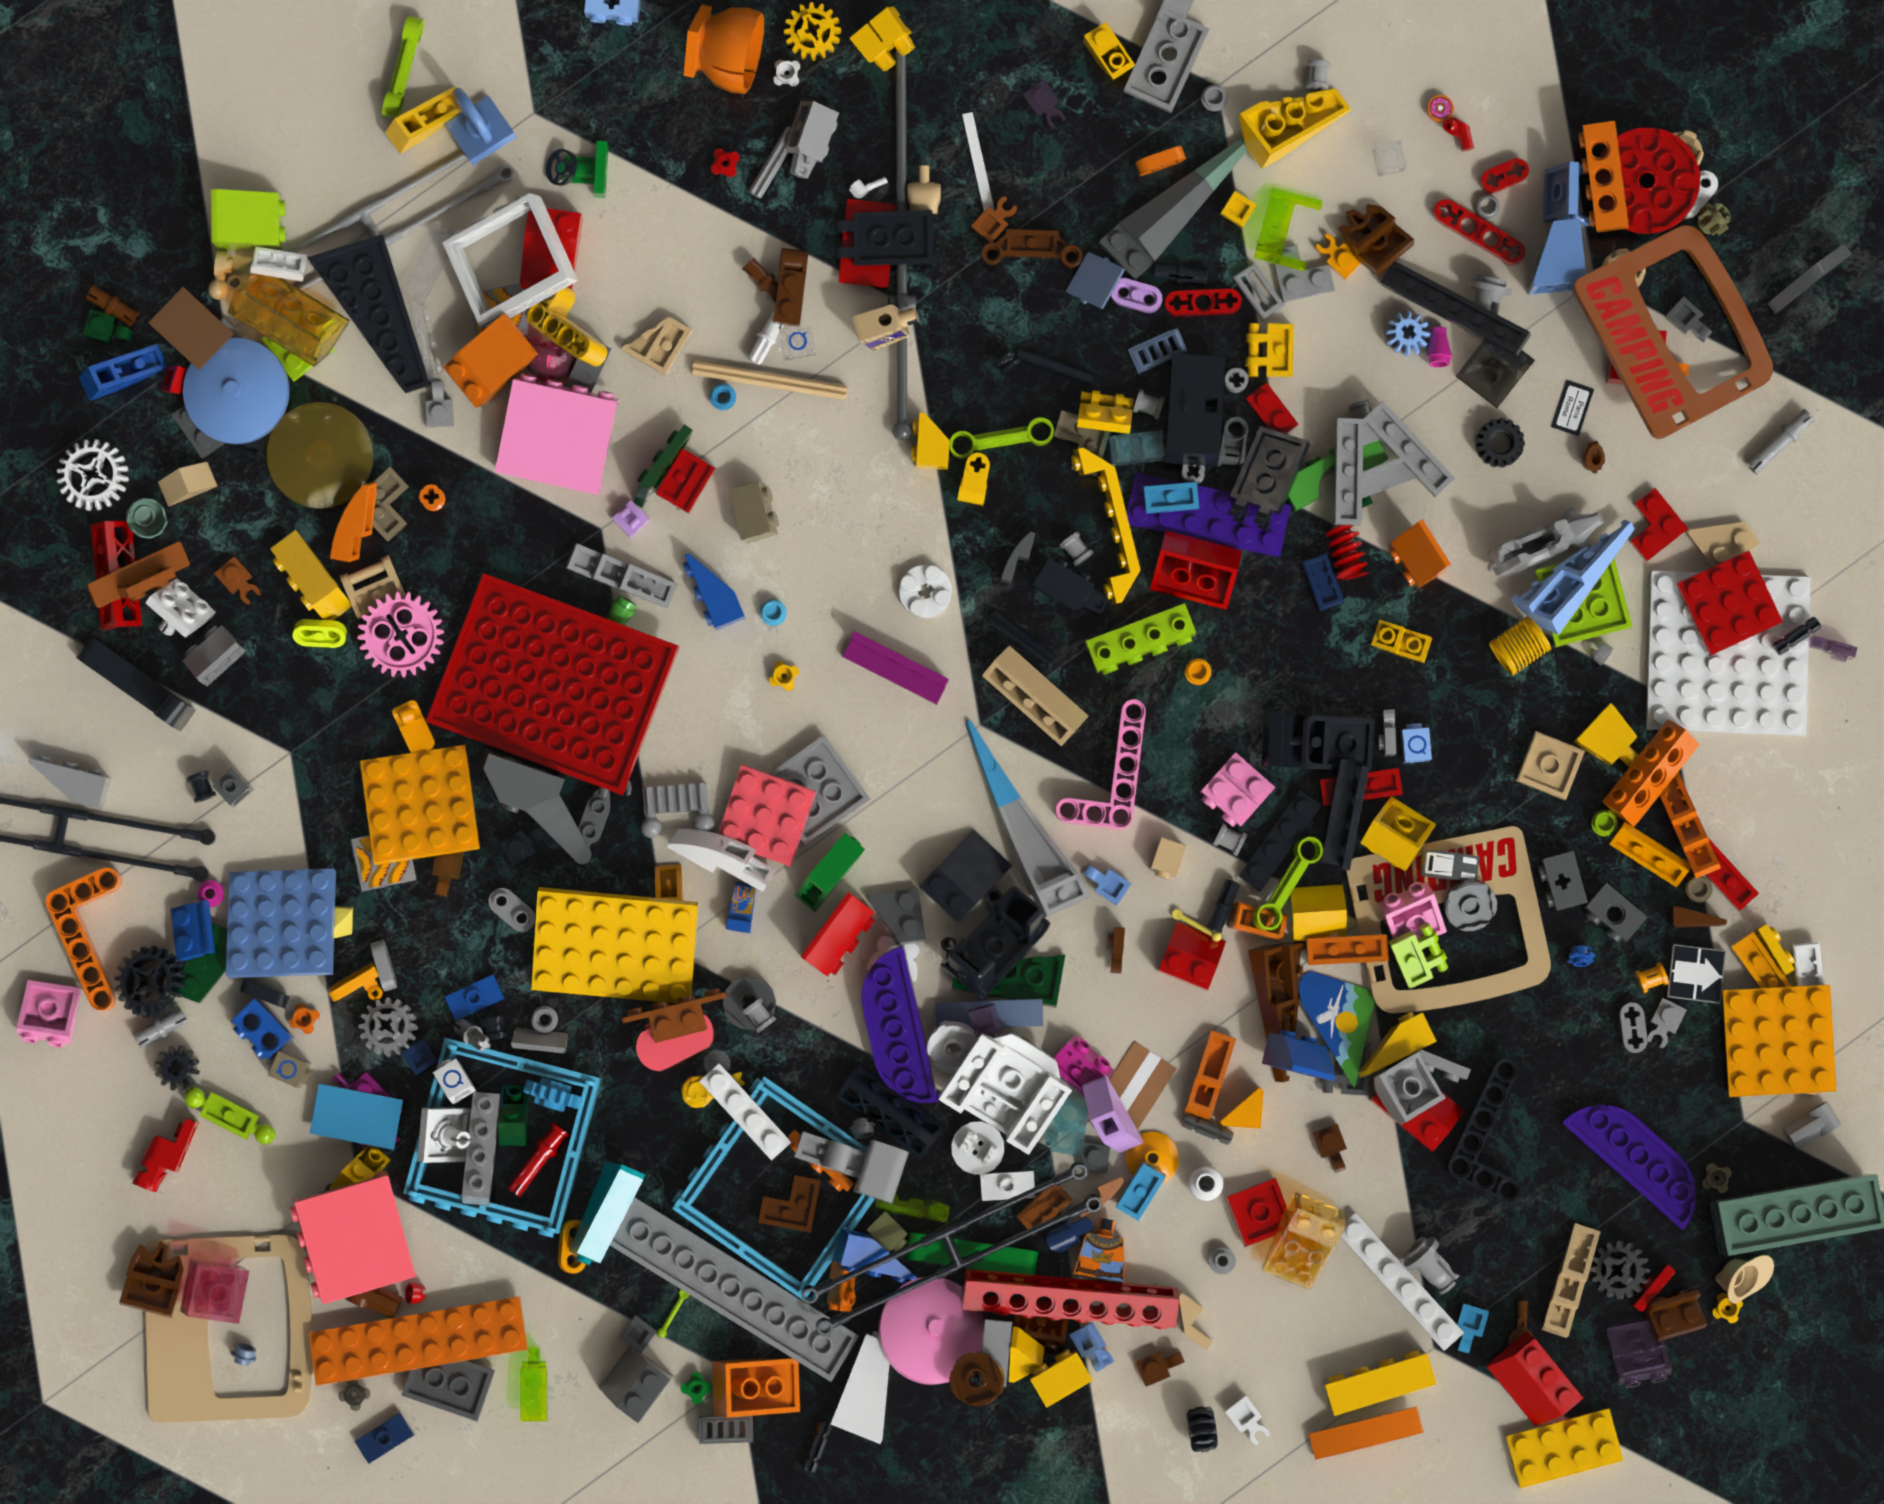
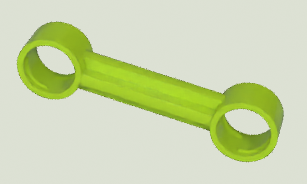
M410 15L406 18L402 33V43L392 81L383 102V117L395 119L401 115L410 70L424 29V19Z
M1036 418L1028 426L971 435L969 432L959 431L950 438L949 449L954 457L967 459L974 451L1031 441L1037 446H1043L1052 440L1054 428L1048 419ZM1039 422L1047 424L1050 428V435L1044 441L1036 440L1031 434L1032 427ZM959 436L969 438L972 443L971 450L964 455L956 453L952 447L954 439Z
M1305 837L1295 842L1293 846L1294 859L1267 903L1257 906L1252 913L1253 924L1258 929L1263 931L1274 930L1281 924V909L1310 863H1315L1322 857L1323 846L1318 839ZM1305 841H1310L1315 847V855L1311 860L1303 858L1300 852L1301 845ZM1263 908H1270L1274 912V922L1268 927L1264 926L1260 921V912Z

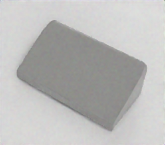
M516 1028L511 1046L518 1049L564 1054L567 1049L568 1034L553 1031L542 1033L535 1029Z

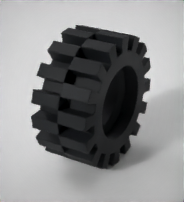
M1500 418L1498 420H1491L1481 428L1476 437L1477 443L1475 446L1479 452L1478 456L1483 458L1484 463L1491 464V467L1500 466V468H1503L1507 465L1510 466L1520 457L1525 441L1523 439L1524 433L1520 431L1518 424H1513L1514 421L1510 419L1507 421L1505 418ZM1496 433H1503L1510 439V448L1504 453L1495 452L1491 448L1490 439Z

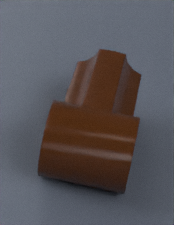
M380 1287L347 1297L345 1300L394 1318L403 1297Z

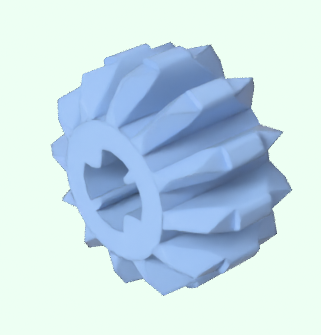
M1411 311L1406 312L1405 319L1400 313H1397V322L1389 320L1388 325L1392 329L1385 331L1386 336L1393 337L1387 341V345L1391 346L1396 343L1397 346L1394 349L1396 354L1401 348H1404V356L1406 357L1409 356L1410 348L1415 355L1419 354L1418 345L1423 348L1427 346V342L1422 338L1430 337V332L1422 331L1428 326V322L1419 324L1420 314H1417L1414 320L1411 319ZM1407 328L1411 329V335L1414 338L1411 339V337L1409 336L1408 339H1405L1403 337L1404 332L1402 331V329H1404L1405 331L1407 330Z

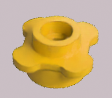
M782 661L776 662L774 664L773 676L769 678L770 684L773 687H784L786 691L793 690L795 687L793 682L799 674V669L796 666L784 665ZM782 674H786L787 677L783 679Z
M1720 1293L1717 1296V1306L1712 1311L1713 1316L1717 1319H1727L1729 1323L1737 1322V1315L1743 1306V1302L1731 1303L1726 1293ZM1727 1305L1730 1307L1728 1311L1725 1310Z

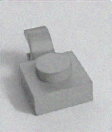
M432 381L433 400L425 401L427 428L454 427L453 400H445L443 381Z

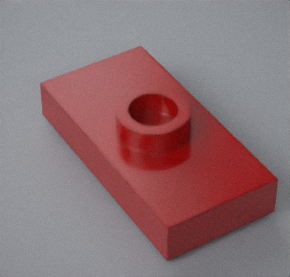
M1664 1264L1654 1277L1648 1276L1646 1278L1648 1283L1641 1284L1643 1290L1632 1302L1631 1306L1637 1311L1643 1312L1675 1274V1270L1668 1264Z

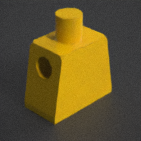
M1611 703L1604 708L1574 741L1576 745L1609 766L1619 758L1630 767L1639 756L1630 747L1637 738L1636 734Z

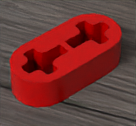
M1515 158L1488 169L1481 177V188L1488 194H1495L1523 182L1529 173L1528 164L1523 159ZM1513 165H1516L1517 168H1523V171L1520 173L1521 177H1517L1516 174L1507 177L1506 173L1512 171ZM1488 175H1492L1493 178L1499 176L1503 178L1497 182L1495 188L1492 184H1486L1489 179Z

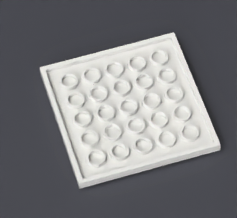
M1651 571L1646 730H1659L1669 719L1688 732L1806 736L1809 637L1796 646L1789 647V650L1782 655H1778L1775 652L1772 644L1780 638L1784 639L1786 634L1799 625H1804V622L1810 619L1811 577L1761 575L1783 623L1709 656L1676 586L1677 583L1698 573Z

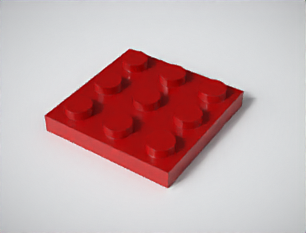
M1746 551L1676 584L1709 656L1783 623L1750 551Z

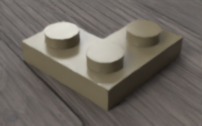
M1061 410L1054 437L1079 444L1078 448H1085L1102 459L1110 431L1077 427L1079 415ZM1098 471L1088 475L1097 477Z
M391 467L374 481L377 482L373 526L388 542L407 525L390 504L409 488Z

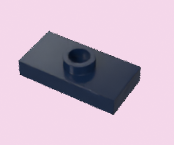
M1327 552L1301 562L1319 612L1345 602Z
M400 1412L354 1442L367 1463L370 1464L415 1434Z

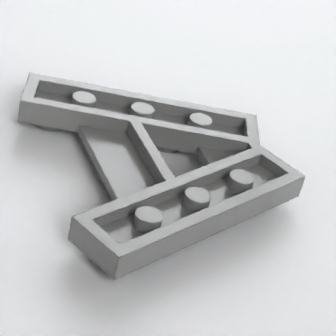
M1383 401L1363 419H1335L1334 525H1362V498L1416 478L1433 497H1436L1455 479ZM1381 440L1397 457L1395 460L1363 471L1364 445Z

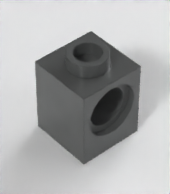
M233 768L213 785V788L232 807H236L254 790Z

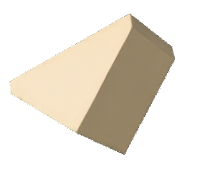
M208 462L178 468L158 482L168 506L217 487Z

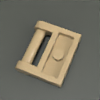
M389 555L381 558L382 561L350 575L346 573L340 576L358 620L362 619V614H371L367 608L368 605L375 608L378 606L376 603L377 597L382 602H385L386 593L394 599L397 591L400 592L401 598L406 596ZM383 571H386L389 576L357 591L354 590L353 584Z

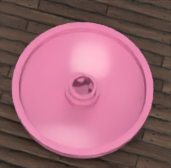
M917 1278L916 1280H911V1281L905 1283L904 1285H902L900 1288H902V1287H904V1286H906V1285H908V1284H910V1283H912V1282H915V1281H917V1280H919V1279H921V1278ZM937 1278L885 1303L878 1324L879 1342L890 1365L902 1376L926 1385L950 1382V1373L953 1371L958 1358L970 1352L982 1351L984 1338L982 1313H971L968 1310H962V1286L945 1278L940 1280Z

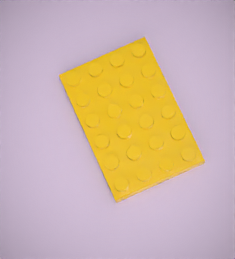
M539 887L537 892L531 990L679 1003V997L692 994L698 902Z

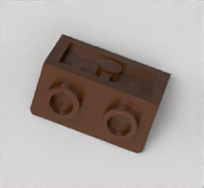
M1685 1289L1676 1293L1674 1297L1666 1299L1665 1296H1661L1650 1302L1651 1304L1645 1311V1316L1656 1342L1703 1329L1707 1326V1321L1698 1303V1298L1701 1295L1699 1290L1690 1292L1689 1289Z
M1015 1314L1013 1327H1019L1044 1347L1045 1353L1055 1354L1063 1352L1068 1319L1051 1320L1041 1316L1026 1318Z

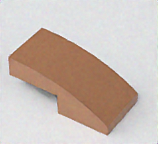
M1122 1177L1097 1186L1102 1205L1124 1183ZM1092 1200L1089 1202V1206L1091 1207L1097 1204V1200ZM1088 1211L1086 1213L1080 1214V1217L1085 1216L1091 1212Z

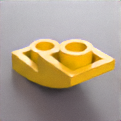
M1379 620L1371 645L1424 663L1432 637Z

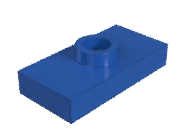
M494 975L445 996L455 1021L505 999Z

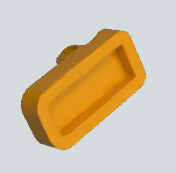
M410 700L393 709L392 714L411 753L428 751L435 747L433 735L416 701Z
M373 962L335 983L327 990L333 1002L350 994L362 985L368 991V996L372 1000H379L383 994L381 986L377 984L375 979L379 975Z

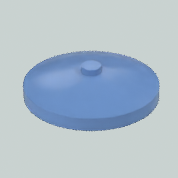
M230 338L200 370L192 363L190 364L183 384L184 404L193 423L207 436L228 444L250 443L270 433L282 419L289 401L287 373L278 357L265 346L250 339Z

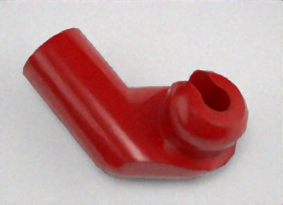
M1454 117L1448 118L1443 122L1444 131L1459 139L1462 152L1474 149L1468 124Z

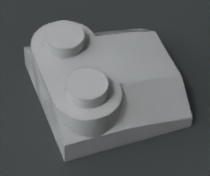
M1419 1051L1374 1077L1375 1091L1390 1117L1400 1124L1406 1123L1446 1098L1441 1093L1422 1060Z

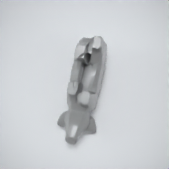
M1571 507L1564 513L1561 520L1535 528L1491 548L1487 554L1490 561L1487 569L1489 572L1494 571L1496 576L1503 578L1566 551L1571 544L1575 548L1582 549L1585 546L1590 548L1591 544L1588 537L1597 527L1604 523L1603 517L1599 512L1577 514L1574 507Z

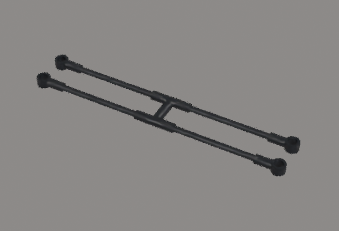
M0 797V804L38 810L40 813L58 816L53 842L37 839L32 841L0 835V842L33 847L34 850L73 857L84 856L174 872V875L191 877L199 882H204L209 878V870L203 866L188 867L178 864L173 866L83 850L82 847L64 844L68 818L83 821L89 819L173 834L184 839L200 841L204 845L215 843L216 834L212 830L177 829L93 814L86 810L47 803L37 804ZM207 832L212 834L210 842H205L203 839L204 834ZM199 869L205 871V876L202 879L196 876Z
M1074 1162L1070 1169L1053 1176V1179L967 1219L962 1218L933 1231V1233L931 1232L921 1237L919 1241L834 1280L831 1278L816 1286L807 1285L803 1287L801 1296L804 1302L808 1304L814 1303L818 1296L835 1289L837 1285L917 1248L929 1246L942 1240L951 1259V1263L936 1269L934 1273L852 1311L842 1312L829 1319L825 1317L818 1319L816 1322L818 1333L822 1336H828L833 1331V1328L850 1321V1318L937 1278L940 1280L983 1260V1257L1063 1220L1075 1218L1088 1211H1099L1102 1206L1101 1200L1097 1195L1089 1194L1084 1202L1067 1209V1212L980 1252L977 1250L962 1258L952 1238L953 1234L968 1228V1225L1054 1185L1059 1186L1072 1179H1084L1088 1172L1086 1166L1082 1162ZM1078 1167H1082V1168H1083L1082 1173H1080V1174H1075V1173H1074L1076 1168H1078ZM1091 1200H1097L1095 1206H1089ZM808 1291H813L814 1295L812 1297H805ZM822 1324H829V1327L826 1330L820 1329V1326Z

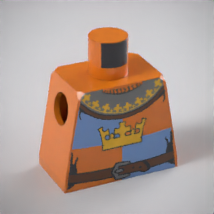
M1099 1218L1097 1234L1086 1232L1073 1274L1124 1282V1238L1113 1236L1115 1220Z

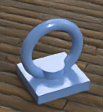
M461 88L453 90V96L462 113L446 122L445 126L472 166L517 138L489 95L473 104Z
M1569 161L1545 169L1543 222L1552 223L1557 221L1559 216L1572 215L1573 219L1580 218L1581 225L1591 226L1589 216L1578 211L1580 195L1579 177L1584 175L1583 164L1579 165V162Z

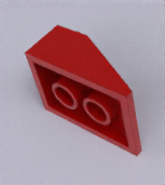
M546 208L575 272L583 224L582 214ZM532 210L528 212L525 227L519 282L521 289H528L559 271ZM573 284L568 286V288L573 289Z

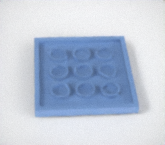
M334 869L229 872L226 976L228 978L333 975L336 871Z

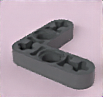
M1842 244L1802 274L1768 302L1767 305L1775 314L1778 313L1817 280L1846 260L1852 253L1845 244Z

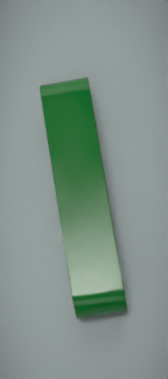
M909 1232L907 1246L921 1240L920 1238L927 1234ZM953 1239L961 1258L977 1250L980 1252L994 1245ZM942 1240L926 1247L917 1248L905 1256V1259L943 1265L951 1263ZM1005 1247L983 1257V1260L966 1268L1035 1275L1039 1251Z

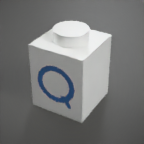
M457 1059L445 1060L437 1066L438 1070L433 1072L452 1104L476 1091Z

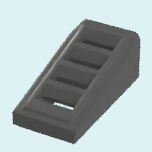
M699 1416V1444L753 1442V1416L729 1418ZM734 1421V1437H729V1422ZM740 1421H745V1437H740ZM707 1422H712L713 1437H707ZM718 1422H723V1437H718Z

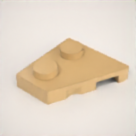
M1745 522L1690 529L1686 532L1711 568L1746 551H1750L1760 544Z

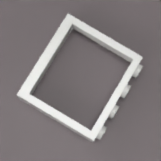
M531 193L523 196L519 195L512 204L497 207L493 210L494 214L487 218L481 217L471 223V227L453 232L454 235L450 239L442 242L479 327L487 328L504 313L509 318H512L578 281L541 196ZM532 210L559 271L490 309L463 248Z

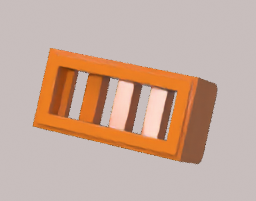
M1241 902L1233 903V911L1230 913L1228 928L1283 941L1288 915L1282 914L1281 924L1272 933L1270 930H1260L1254 924L1253 927H1249L1251 916L1256 906ZM1262 909L1260 921L1262 922L1263 915L1267 916L1264 926L1268 927L1272 925L1273 918H1275L1274 912ZM1244 910L1245 914L1242 924H1240L1242 912Z

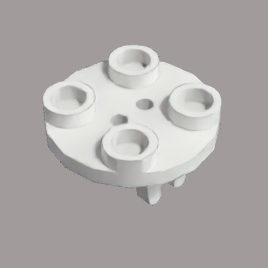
M982 1121L970 1122L962 1126L954 1135L951 1144L952 1156L956 1164L971 1174H985L994 1170L1001 1162L1004 1154V1141L999 1131L992 1125ZM979 1141L983 1142L982 1146L978 1145ZM974 1150L978 1151L977 1155H973Z

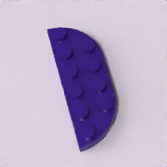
M903 945L883 954L870 968L862 987V1008L874 1062L882 1080L890 1089L892 1088L908 1100L920 1103L938 1102V1095L905 946Z
M1595 1105L1577 1110L1561 1122L1681 1230L1686 1227L1691 1219L1696 1202L1695 1182L1692 1173L1684 1160L1638 1118L1618 1107Z

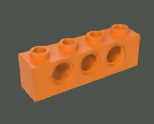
M1615 121L1583 125L1584 132L1579 133L1580 148H1586L1587 158L1582 159L1584 175L1589 174L1590 185H1585L1587 201H1593L1594 211H1589L1591 227L1596 226L1597 233L1627 229L1629 224ZM1598 144H1603L1607 147V154L1602 158H1597L1592 154L1593 148ZM1602 170H1606L1611 174V179L1606 184H1600L1596 181L1597 173ZM1603 197L1613 198L1614 206L1610 210H1602L1599 207V202Z
M1667 719L1602 802L1616 817L1635 827L1694 753L1699 743L1686 729Z

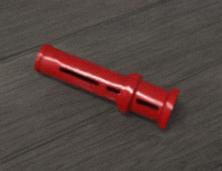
M555 1121L550 1123L551 1127L545 1136L537 1140L536 1150L507 1186L510 1191L514 1192L515 1190V1194L519 1197L522 1196V1193L549 1157L553 1158V1156L557 1155V1149L565 1138L571 1136L565 1128Z

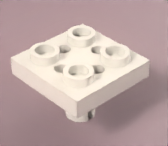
M177 578L171 581L168 586L156 591L146 601V604L163 618V621L159 624L160 631L167 626L163 633L170 636L177 630L186 638L210 621L216 613L206 601L200 599L185 583Z
M422 1108L417 1161L423 1163L466 1162L467 1146L470 1143L468 1139H470L471 1108Z

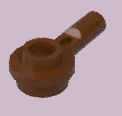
M1517 1301L1516 1329L1508 1337V1346L1526 1331L1533 1336L1527 1330L1528 1301Z

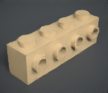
M1010 645L993 661L982 675L1060 746L1076 732L1088 717L1083 710Z

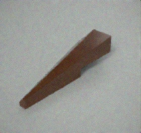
M1306 942L1267 944L1248 950L1266 1040L1269 1033L1280 1034V1030L1295 1033L1300 993L1297 991L1298 975L1303 974L1300 957L1301 950H1306ZM1272 1067L1275 1082L1284 1083L1289 1081L1290 1076L1286 1075V1070Z

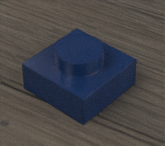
M422 1039L401 1053L415 1076L438 1062L437 1057L425 1039Z

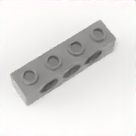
M473 1092L469 1126L470 1139H468L470 1143L467 1146L462 1190V1203L486 1206L490 1204L500 1094Z

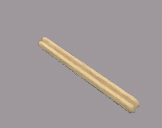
M696 360L693 361L691 369L692 374L695 376L842 400L847 396V386L843 384Z

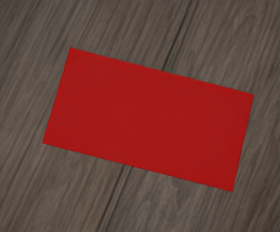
M847 199L845 221H854L853 213L896 211V204ZM843 233L842 247H854V233ZM841 258L838 283L888 288L890 265L856 267L854 259Z

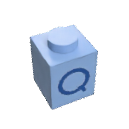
M1421 723L1406 725V729L1400 731L1403 763L1432 760L1429 728H1422Z

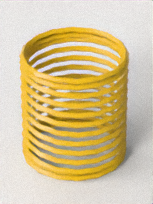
M1529 616L1524 617L1522 621H1519V624L1516 623L1511 629L1509 628L1508 631H1504V634L1501 633V636H1497V639L1494 638V640L1489 642L1498 661L1512 676L1517 674V671L1520 672L1521 669H1524V666L1527 667L1528 664L1534 662L1542 654H1546V652L1551 650L1546 636Z

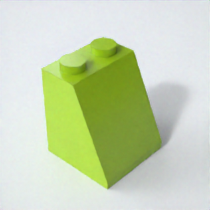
M211 189L212 243L219 251L254 250L255 246L275 250L282 249V242H286L287 238L286 226H282V216H286V201L282 200L279 193Z

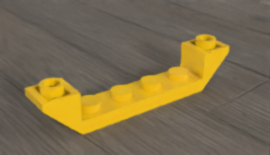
M1085 448L1074 449V455L1071 456L1074 470L1079 471V475L1100 471L1101 476H1098V483L1101 491H1105L1106 494L1105 511L1107 516L1112 518L1114 527L1111 528V535L1114 543H1118L1120 553L1117 554L1120 568L1125 570L1123 574L1105 578L1106 584L1103 585L1105 596L1108 600H1111V604L1121 603L1139 574L1140 566L1116 469L1113 465Z

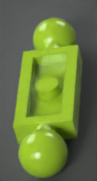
M191 1087L185 1091L183 1099L188 1107L203 1108L199 1116L245 1140H248L252 1133L256 1141L262 1145H268L274 1141L276 1132L271 1125L256 1124L260 1117L259 1115L214 1092H211L210 1096L206 1098L204 1092L198 1087Z

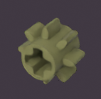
M1708 202L1699 209L1702 214L1698 216V225L1704 233L1711 235L1717 233L1720 235L1728 229L1727 223L1730 222V213L1723 204L1715 202L1711 205Z

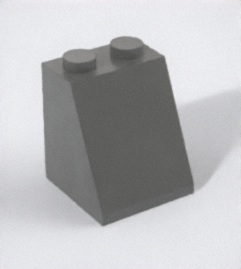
M630 1345L599 1389L619 1410L639 1423L674 1376Z

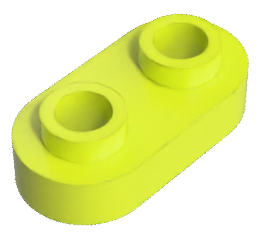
M303 619L295 624L293 630V639L302 646L340 647L344 644L347 635L346 627L342 623L333 620Z

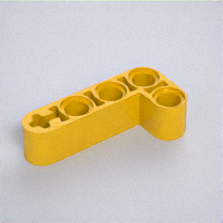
M566 287L530 307L527 313L528 323L565 351L592 366H599L605 361L607 356L606 346L566 318L575 301V292L572 289Z

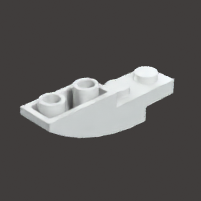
M678 829L667 848L712 873L719 867L762 892L776 871L774 868L753 857L756 849L717 833L695 829Z

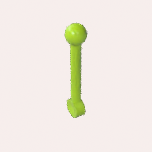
M680 1290L679 1299L662 1328H659L656 1332L659 1338H664L667 1335L666 1330L684 1299L688 1298L690 1294Z

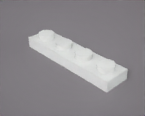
M720 1063L699 1081L771 1161L791 1143Z

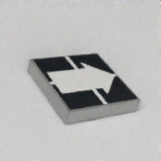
M1672 944L1668 977L1669 984L1666 997L1720 1004L1726 951Z

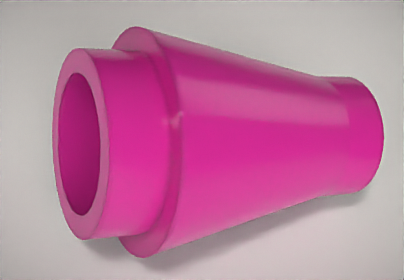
M1433 327L1431 328L1426 360L1429 361V366L1447 367L1450 365V360L1453 357L1446 328Z

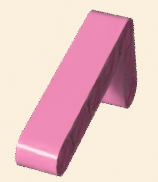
M1136 699L1129 700L1123 705L1121 710L1110 803L1064 798L1059 801L1055 809L1058 820L1067 824L1123 830L1130 825L1133 818L1146 713L1142 702ZM1131 705L1137 706L1141 711L1140 717L1130 719L1126 715L1127 707ZM1130 731L1134 732L1137 736V743L1131 746L1126 745L1122 738L1124 733ZM1130 758L1134 762V769L1130 772L1121 770L1119 766L1120 760ZM1120 784L1128 785L1131 789L1130 796L1127 798L1119 797L1116 793V787ZM1064 804H1071L1075 809V814L1070 818H1065L1060 813V807ZM1090 807H1097L1101 811V818L1097 821H1091L1087 818L1086 811ZM1117 810L1124 811L1128 816L1127 822L1121 825L1116 824L1113 820V813Z

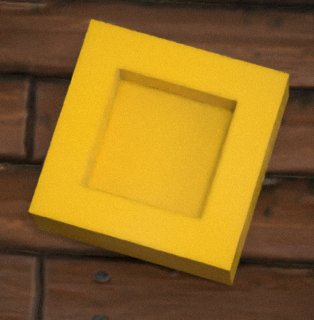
M1234 191L1220 215L1243 228L1257 207V204Z

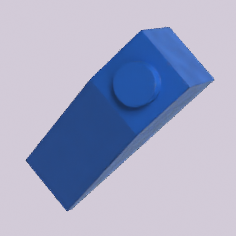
M158 344L89 366L79 376V379L89 401L162 372L168 366Z

